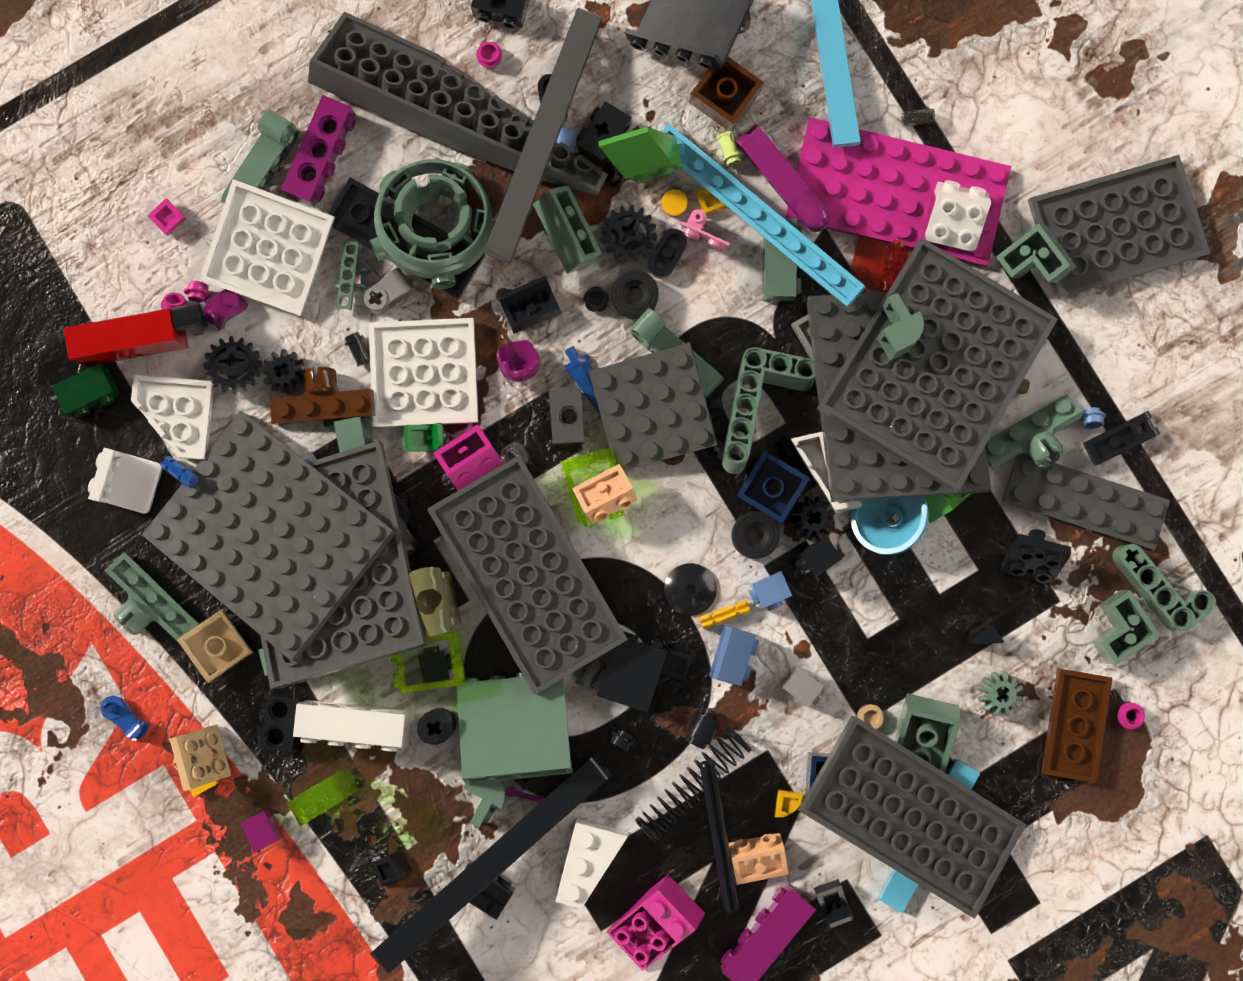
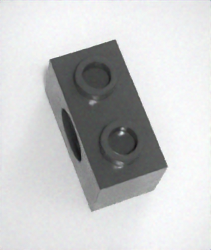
M581 389L549 391L553 446L585 444V437H589L588 421L583 422V411H588L587 395L582 396ZM565 412H575L577 420L573 424L564 423L562 417Z

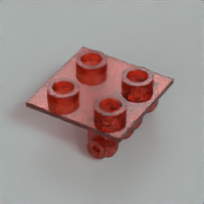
M859 235L850 274L865 285L867 289L888 292L906 263L910 247L905 246L902 239H894L893 243Z

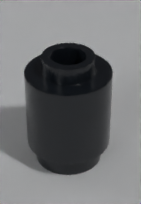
M705 707L703 711L697 710L686 732L688 734L686 741L701 749H705L707 744L710 745L721 723L717 719L719 714Z

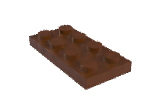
M1057 668L1042 774L1097 783L1112 677Z

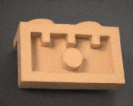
M620 464L572 488L590 524L602 522L609 515L629 508L638 500Z
M780 833L765 834L761 837L740 839L729 843L736 885L789 874L785 848Z

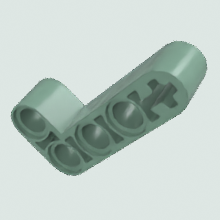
M271 109L267 110L259 120L258 130L261 132V135L232 178V180L235 179L264 191L299 136V131L292 122ZM232 180L230 181V183H229L228 186L226 187L225 191L223 192L221 201H222L224 204H225V201H226V198H227V195H228V192H229V189H230Z
M649 308L630 328L631 335L651 353L685 344L665 326L664 320ZM693 351L706 399H708L724 378Z
M1120 545L1113 551L1112 557L1115 565L1168 629L1187 631L1214 610L1216 599L1212 593L1205 590H1194L1187 592L1181 597L1138 545ZM1126 552H1131L1129 556L1131 561H1126L1125 558L1128 556ZM1144 570L1149 574V581L1146 584L1141 580V573ZM1161 591L1166 595V601L1162 605L1158 601V594ZM1198 596L1203 599V605L1200 609L1195 605V600ZM1178 612L1183 616V621L1180 625H1177L1175 622V615Z

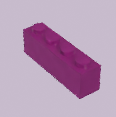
M788 884L785 888L780 887L772 897L774 902L768 909L764 907L755 918L756 924L751 930L745 929L738 938L740 943L734 950L729 949L722 957V973L731 981H758L816 911L814 905L791 885Z

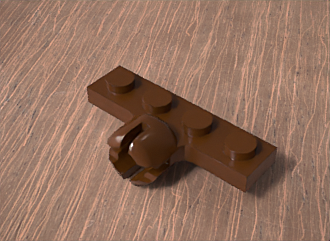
M320 366L318 369L312 367L304 372L305 391L303 394L270 398L271 424L274 425L375 416L374 390L339 391L337 388L336 370L326 366Z

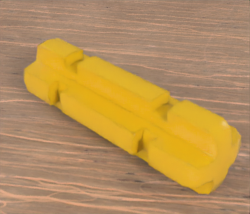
M743 600L737 602L735 606L729 605L713 611V614L702 615L699 617L702 628L706 630L714 627V624L720 625L736 619L738 615L744 616L749 614L750 607L748 602Z

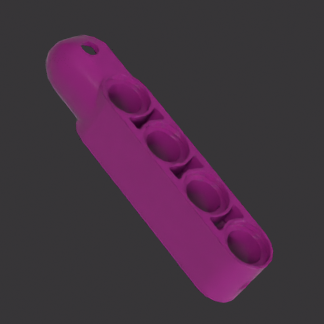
M757 124L735 140L741 150L810 232H820L828 226L830 216L826 208Z

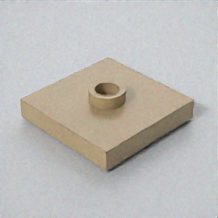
M223 609L177 639L207 683L253 653Z

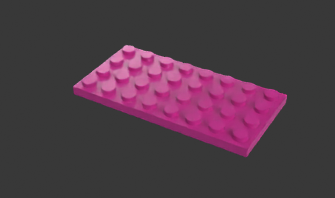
M809 118L796 172L828 211L830 221L825 229L914 250L921 238L926 240L925 233L936 201L935 188L937 182L945 183L946 180L959 183L960 187L970 189L972 186L985 189L986 193H989L991 205L977 248L974 251H967L933 242L930 243L964 263L985 268L988 266L1012 166L859 129V145L833 148L829 122ZM787 207L785 218H797L791 209Z

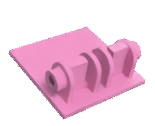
M700 209L694 210L687 224L681 221V229L684 230V235L696 241L701 237L708 241L709 247L721 252L723 248L729 250V242L703 231L706 225V214Z

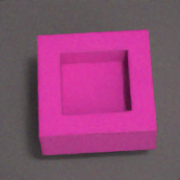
M167 198L147 215L167 236L187 219Z

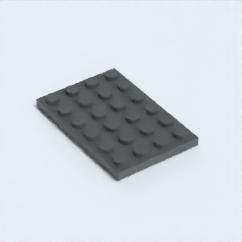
M1180 155L1028 199L1035 226L1039 223L1047 225L1077 265V268L1057 283H1053L1058 299L1207 256L1211 253Z

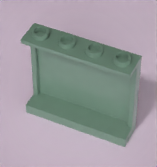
M522 673L517 674L514 678L496 675L490 677V680L479 681L478 678L464 679L463 683H457L462 779L465 784L572 773L564 678L537 694L533 693Z

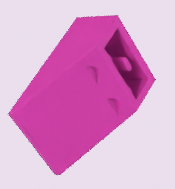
M478 424L433 453L457 490L464 488L504 464Z
M668 874L647 891L606 932L635 964L644 971L694 932L705 913Z

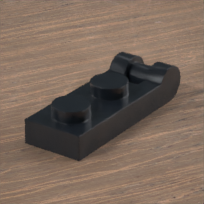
M1149 410L1083 442L1082 444L1093 465L1097 466L1160 435L1158 428H1154L1150 420L1152 416ZM1139 424L1141 425L1144 433L1141 435L1136 428V426Z

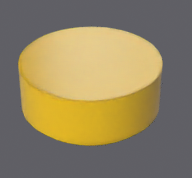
M673 189L667 191L662 198V210L670 217L681 216L687 208V197L680 190Z

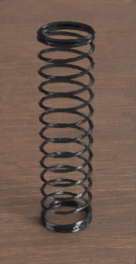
M730 726L723 730V732L739 753L719 737H716L717 742L731 760L714 746L709 745V748L725 769L706 753L701 752L705 760H712L718 768L729 774V769L719 755L733 766H737V762L725 746L738 757L744 759V754L731 737L748 753L752 751V748ZM694 759L695 764H696V765L699 767V769H700V766H699L700 762H699L698 760ZM687 767L689 773L704 791L703 785L697 779L699 778L702 781V778L690 767ZM716 769L717 778L719 781H722V777ZM679 774V777L696 799L675 782H672V785L684 798L689 807L678 800L667 789H664L682 815L657 796V799L668 811L675 823L652 804L649 806L658 815L667 830L644 811H642V814L655 828L657 833L641 817L637 816L635 818L638 826L657 844L663 840V836L658 828L666 833H670V828L665 820L672 825H678L672 812L681 818H685V814L679 804L692 811V805L685 795L692 801L700 803L699 797L691 786L704 795V792L693 785L682 774Z

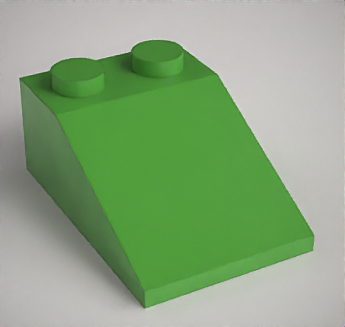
M644 127L598 141L599 147L624 178L633 180L636 184L648 182L651 180L650 177L659 174V177L672 175L675 169L682 168L676 137L650 127Z

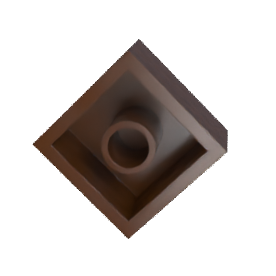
M727 57L722 70L713 67L707 70L690 93L689 103L730 132L733 131L761 93L764 82L730 57Z

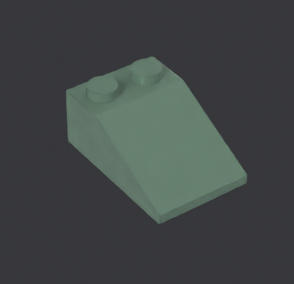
M907 693L900 715L895 742L945 773L961 723L959 705Z

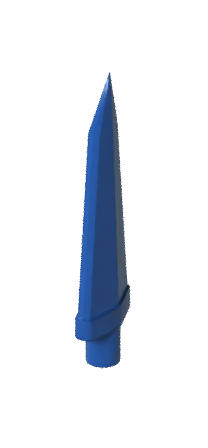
M572 346L565 350L570 363L564 367L571 374L583 393L587 395L588 400L600 415L589 371L593 370L587 354L579 357L576 349Z

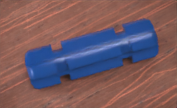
M166 456L164 461L161 462V467L188 488L195 487V483L199 481L198 476L172 457Z

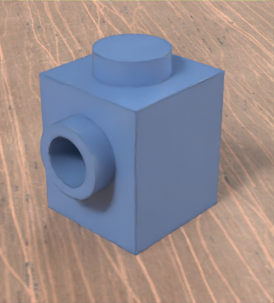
M782 571L751 583L752 590L748 591L753 604H759L760 608L767 607L768 611L782 606L781 600L792 596Z

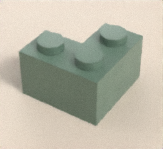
M1040 223L996 256L1011 278L1020 279L1037 266L1048 282L1057 283L1077 268V265L1048 226Z
M1120 590L1099 604L1113 627L1092 642L1107 664H1119L1161 636L1131 590Z

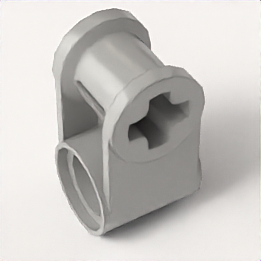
M396 268L365 292L364 302L371 313L381 315L397 303L408 298L415 291V288L401 269ZM377 297L382 303L377 305L372 299Z

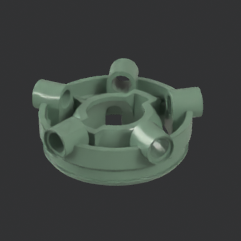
M439 159L415 161L397 171L390 172L381 181V190L374 211L377 237L371 239L370 244L380 262L389 258L403 271L414 276L431 279L433 288L447 289L456 284L455 275L470 268L483 255L495 221H492V209L488 196L481 183L474 176V172L468 166L459 162L452 163ZM429 174L428 184L425 187L418 188L416 180L412 179V177ZM468 185L480 197L484 210L477 209L473 230L474 241L466 235L471 225L472 217L471 207L466 205L467 194L465 191ZM443 195L453 200L450 209L455 215L456 227L448 233V239L437 243L435 238H423L416 235L412 228V218L417 209L422 205L433 202L437 203L439 197ZM383 206L391 210L394 209V218L398 224L399 233L406 242V248L410 250L409 254L401 250L400 241L390 222L382 224ZM460 242L468 247L455 256H452L451 252L431 255V253L445 252L452 249ZM416 255L427 258L428 260L416 258Z

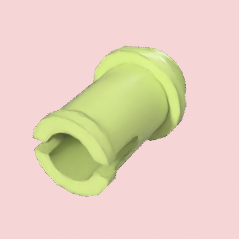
M727 131L717 136L724 155L723 162L727 163L728 167L740 164L742 162L741 157L743 156L742 152L738 150L732 131Z

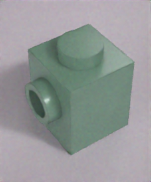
M360 416L334 422L339 452L372 443L371 430L369 427H365L364 419Z

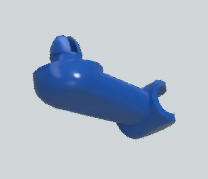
M108 696L102 701L100 707L102 715L126 732L124 734L125 737L137 741L147 733L149 725L144 720L138 719L123 699L118 696Z

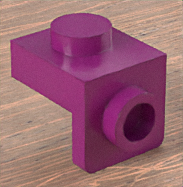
M224 289L207 299L203 313L206 320L220 331L224 329L228 320L245 311L249 304L240 294Z

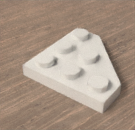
M134 375L131 401L144 414L157 433L169 444L177 457L205 460V455L208 452L214 394L212 381Z

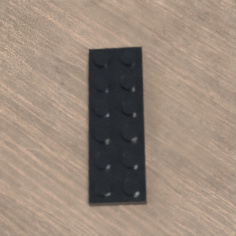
M350 177L328 213L335 216L332 228L373 251L370 240L377 237L374 211L379 193ZM383 206L382 224L390 222L400 241L401 250L409 254L410 250L406 248V242L399 233V227L394 218V209L391 210ZM416 214L413 215L412 228L416 235L423 238H435L437 243L449 238L446 231ZM460 242L452 249L445 252L431 253V255L451 252L452 256H455L468 247ZM483 253L479 260L470 268L455 275L456 284L453 287L440 290L460 301L486 255ZM416 255V258L428 260L427 258ZM421 278L432 285L431 279Z

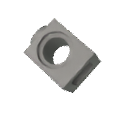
M795 666L780 686L808 708L811 704L815 706L824 695L821 692L824 686L798 666Z

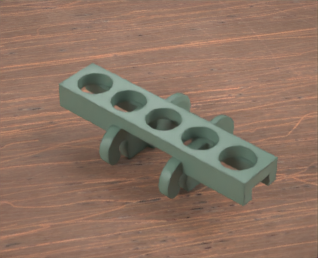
M344 242L342 262L338 263V267L341 268L339 284H335V288L338 289L337 309L352 311L353 296L356 288H360V291L369 289V286L366 285L367 273H371V270L367 269L366 266H363V268L358 266L359 242ZM349 245L355 246L354 254H348ZM347 258L354 259V263H347ZM345 271L352 272L353 276L350 280L343 278ZM356 272L361 273L360 284L355 283ZM343 296L349 298L348 305L342 306Z

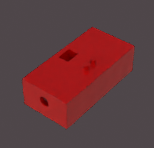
M169 308L63 328L68 359L86 367L99 363L105 364L189 348L186 330H176L172 311Z

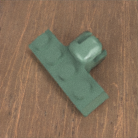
M1066 394L991 437L985 446L988 465L991 469H994L1020 453L1028 454L1039 467L1045 468L1050 466L1046 460L1047 457L1053 463H1056L1063 455V445L1054 434L1082 418L1081 409Z
M125 552L104 570L129 596L128 600L114 613V618L130 634L138 635L148 624L155 621L177 641L178 638L199 625Z

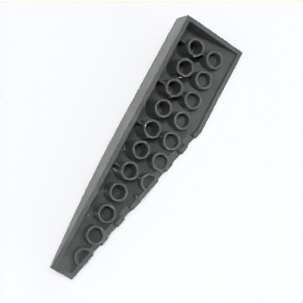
M343 12L309 63L308 83L447 146L515 171L532 124L529 123L530 119L497 95H489L485 92L484 86L477 81L472 83L464 77V72L457 67L451 68L445 63V59L439 54L347 12ZM561 141L555 144L542 180L561 186L569 185L571 189L598 195L608 174L583 156H575L570 152L569 146Z

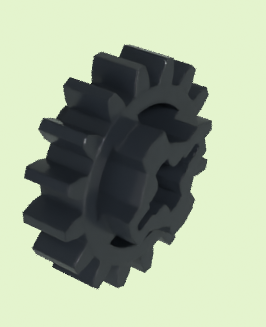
M623 205L620 206V213L618 214L611 210L612 219L604 218V224L607 227L601 228V233L607 235L601 239L602 244H609L606 252L614 251L615 260L623 256L624 263H627L629 257H632L634 262H638L639 254L646 258V248L654 249V244L650 240H657V234L651 233L656 230V224H649L652 220L651 214L644 217V209L641 208L638 212H635L634 205L630 206L629 211H625ZM624 218H631V219L628 220V221H624V222H621V221H620L621 219H624ZM641 223L645 227L646 237L639 230ZM634 226L633 236L630 235L624 241V231L629 232ZM612 231L619 238L617 245L614 243L612 239ZM632 246H637V247H638V248L633 249V250H627L628 247H632Z
M230 336L227 343L220 338V345L217 347L211 344L212 353H205V359L209 361L203 363L204 370H208L205 373L208 380L213 379L212 385L214 388L221 385V390L224 393L228 388H231L233 394H236L239 387L245 392L247 391L246 384L249 383L254 386L256 383L253 377L261 376L260 370L257 369L262 367V361L258 360L260 353L258 350L253 351V343L250 342L244 345L245 342L242 337L238 342H234L233 336ZM237 350L243 352L247 356H242L237 352ZM231 362H236L235 368H230ZM219 374L226 375L228 379L221 377Z

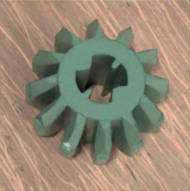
M1002 671L1000 677L997 672H991V680L983 677L982 681L986 686L977 687L978 691L984 692V695L977 698L979 702H986L983 710L989 711L992 709V715L998 716L1000 712L1004 716H1009V707L1017 711L1019 708L1014 703L1015 700L1023 701V697L1017 695V692H1021L1023 687L1014 686L1018 679L1014 676L1009 678L1008 672ZM997 689L1003 690V699L997 698Z

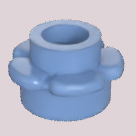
M1087 408L1082 414L1083 417L1079 420L1082 421L1084 428H1099L1104 425L1106 414L1100 411V408Z

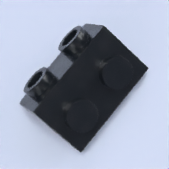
M546 276L532 280L523 286L508 290L506 293L498 296L513 334L562 314Z

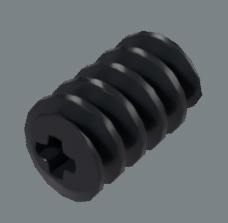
M445 708L430 710L419 719L417 724L419 738L424 743L431 745L444 743L454 734L456 729L455 716ZM436 721H438V722L440 723V725H439V729H440V730H438V731H436V730L434 729V728H435V725H436V724H435Z

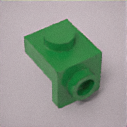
M442 423L405 425V452H435L443 447L446 443V432L442 427Z

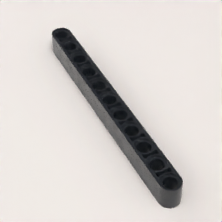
M596 754L370 953L386 975L392 972L613 775Z

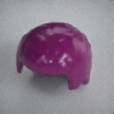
M528 340L508 343L497 352L499 368L503 376L512 382L527 381L534 377L540 369L538 351Z

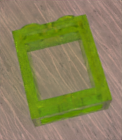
M612 447L561 461L577 523H583L584 527L594 524H590L586 514L582 515L579 501L572 489L575 486L571 471L604 462H609L610 468L616 466ZM629 508L609 515V520L625 516L624 511L629 510Z
M459 631L425 637L426 643L443 640L449 641L453 679L407 686L403 653L390 656L391 662H396L397 673H393V683L395 690H400V694L466 685Z
M344 767L288 801L287 805L298 824L302 826L347 799L359 789L347 768Z

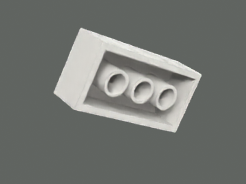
M306 700L296 705L293 737H301L300 742L317 743V741L328 740V745L344 746V743L352 742L356 748L370 749L371 746L381 745V750L397 751V749H400L409 742L412 710Z

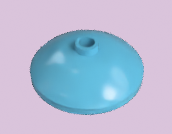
M925 496L861 501V508L851 510V525L859 542L867 549L884 555L904 552L916 544L926 529L929 517ZM896 514H898V516H899L898 521L895 522V523H893V522H892L893 516L896 515Z

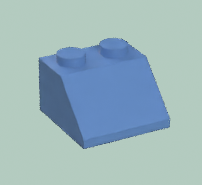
M724 625L709 676L713 679L739 686L742 685L743 681L747 682L751 671L748 661L750 655L755 656L759 641L755 640L756 634Z

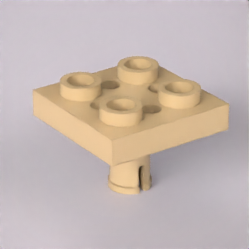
M217 724L169 739L174 754L173 764L176 763L174 767L178 770L183 791L231 776Z

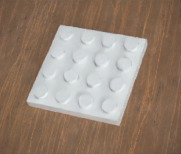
M233 179L200 280L302 316L335 216Z
M474 318L369 323L371 389L374 390L375 416H372L374 428L432 425L435 423H442V425L479 423Z

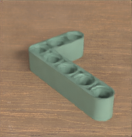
M753 347L745 351L739 369L722 459L723 468L727 472L738 474L746 466L750 455L762 383L799 391L809 390L816 378L814 361L812 359ZM748 362H754L758 366H752ZM774 367H779L783 371H777ZM804 372L808 374L809 377H804L800 373ZM744 385H751L754 389H747ZM739 408H746L750 412L744 413ZM736 431H741V432H743L746 436H744V437L738 436V435L735 434V432H736ZM730 455H737L741 460H733Z

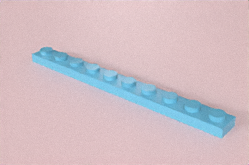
M668 124L662 132L676 137L682 164L681 169L843 305L849 308L866 288L865 285L672 125Z

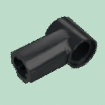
M200 303L171 309L177 331L186 330L196 336L203 334L205 328L208 327V322L203 315Z

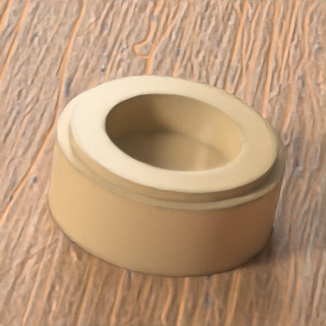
M864 705L857 713V718L876 730H879L884 724V713L876 705Z

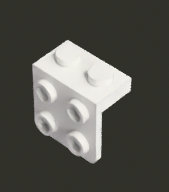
M946 180L945 183L937 182L935 188L936 201L925 233L926 240L967 251H974L977 248L991 205L989 193H986L985 189L972 186L970 189L960 187L959 183Z
M104 448L103 452L99 453L96 459L97 471L95 478H92L88 485V493H90L88 499L109 503L144 514L148 513L151 509L163 470L161 464Z

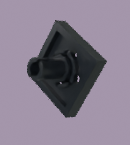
M1040 529L1031 530L1028 536L1018 534L1001 563V572L1052 585L1070 558L1071 547L1046 541V534Z

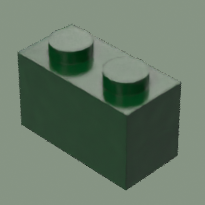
M100 363L51 386L64 415L75 417L76 419L87 416L91 413L90 409L94 407L110 405L115 401V397L121 395L108 367Z

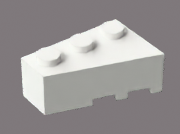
M822 432L791 439L799 456L835 513L861 508V501L831 503Z
M577 818L555 902L582 909L627 839L628 831Z

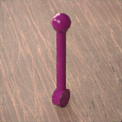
M514 787L506 789V795L511 798L517 796L539 803L545 799L516 791Z

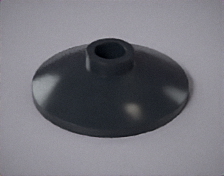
M686 563L674 568L666 578L664 585L665 598L671 608L680 614L688 616L698 615L709 609L715 600L717 592L716 582L710 571L695 563ZM689 584H693L696 587V591L692 595L686 592V587Z

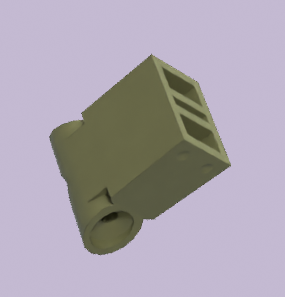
M426 567L409 573L424 637L446 633L452 630L453 625L461 623L451 572H441V569L438 567Z

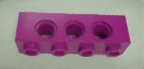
M322 95L281 187V191L287 197L315 208L317 202H321L325 194L324 185L327 178L330 179L333 176L336 168L334 162L337 156L341 155L345 149L346 135L348 131L351 132L356 124V114L351 106ZM329 125H337L335 132L331 134L325 133ZM318 149H327L326 154L324 156L315 157V153ZM308 172H316V177L313 180L305 181V176Z

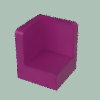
M271 808L240 823L254 852L284 837Z

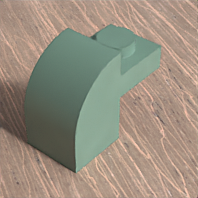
M898 292L889 296L882 306L892 325L884 328L877 337L890 361L907 353L920 338L924 328L921 311L911 315L907 302L901 299Z
M503 780L466 784L463 788L482 798L470 821L471 824L478 828L482 822L488 824L495 811L491 807L492 804L502 809L505 803L506 786Z

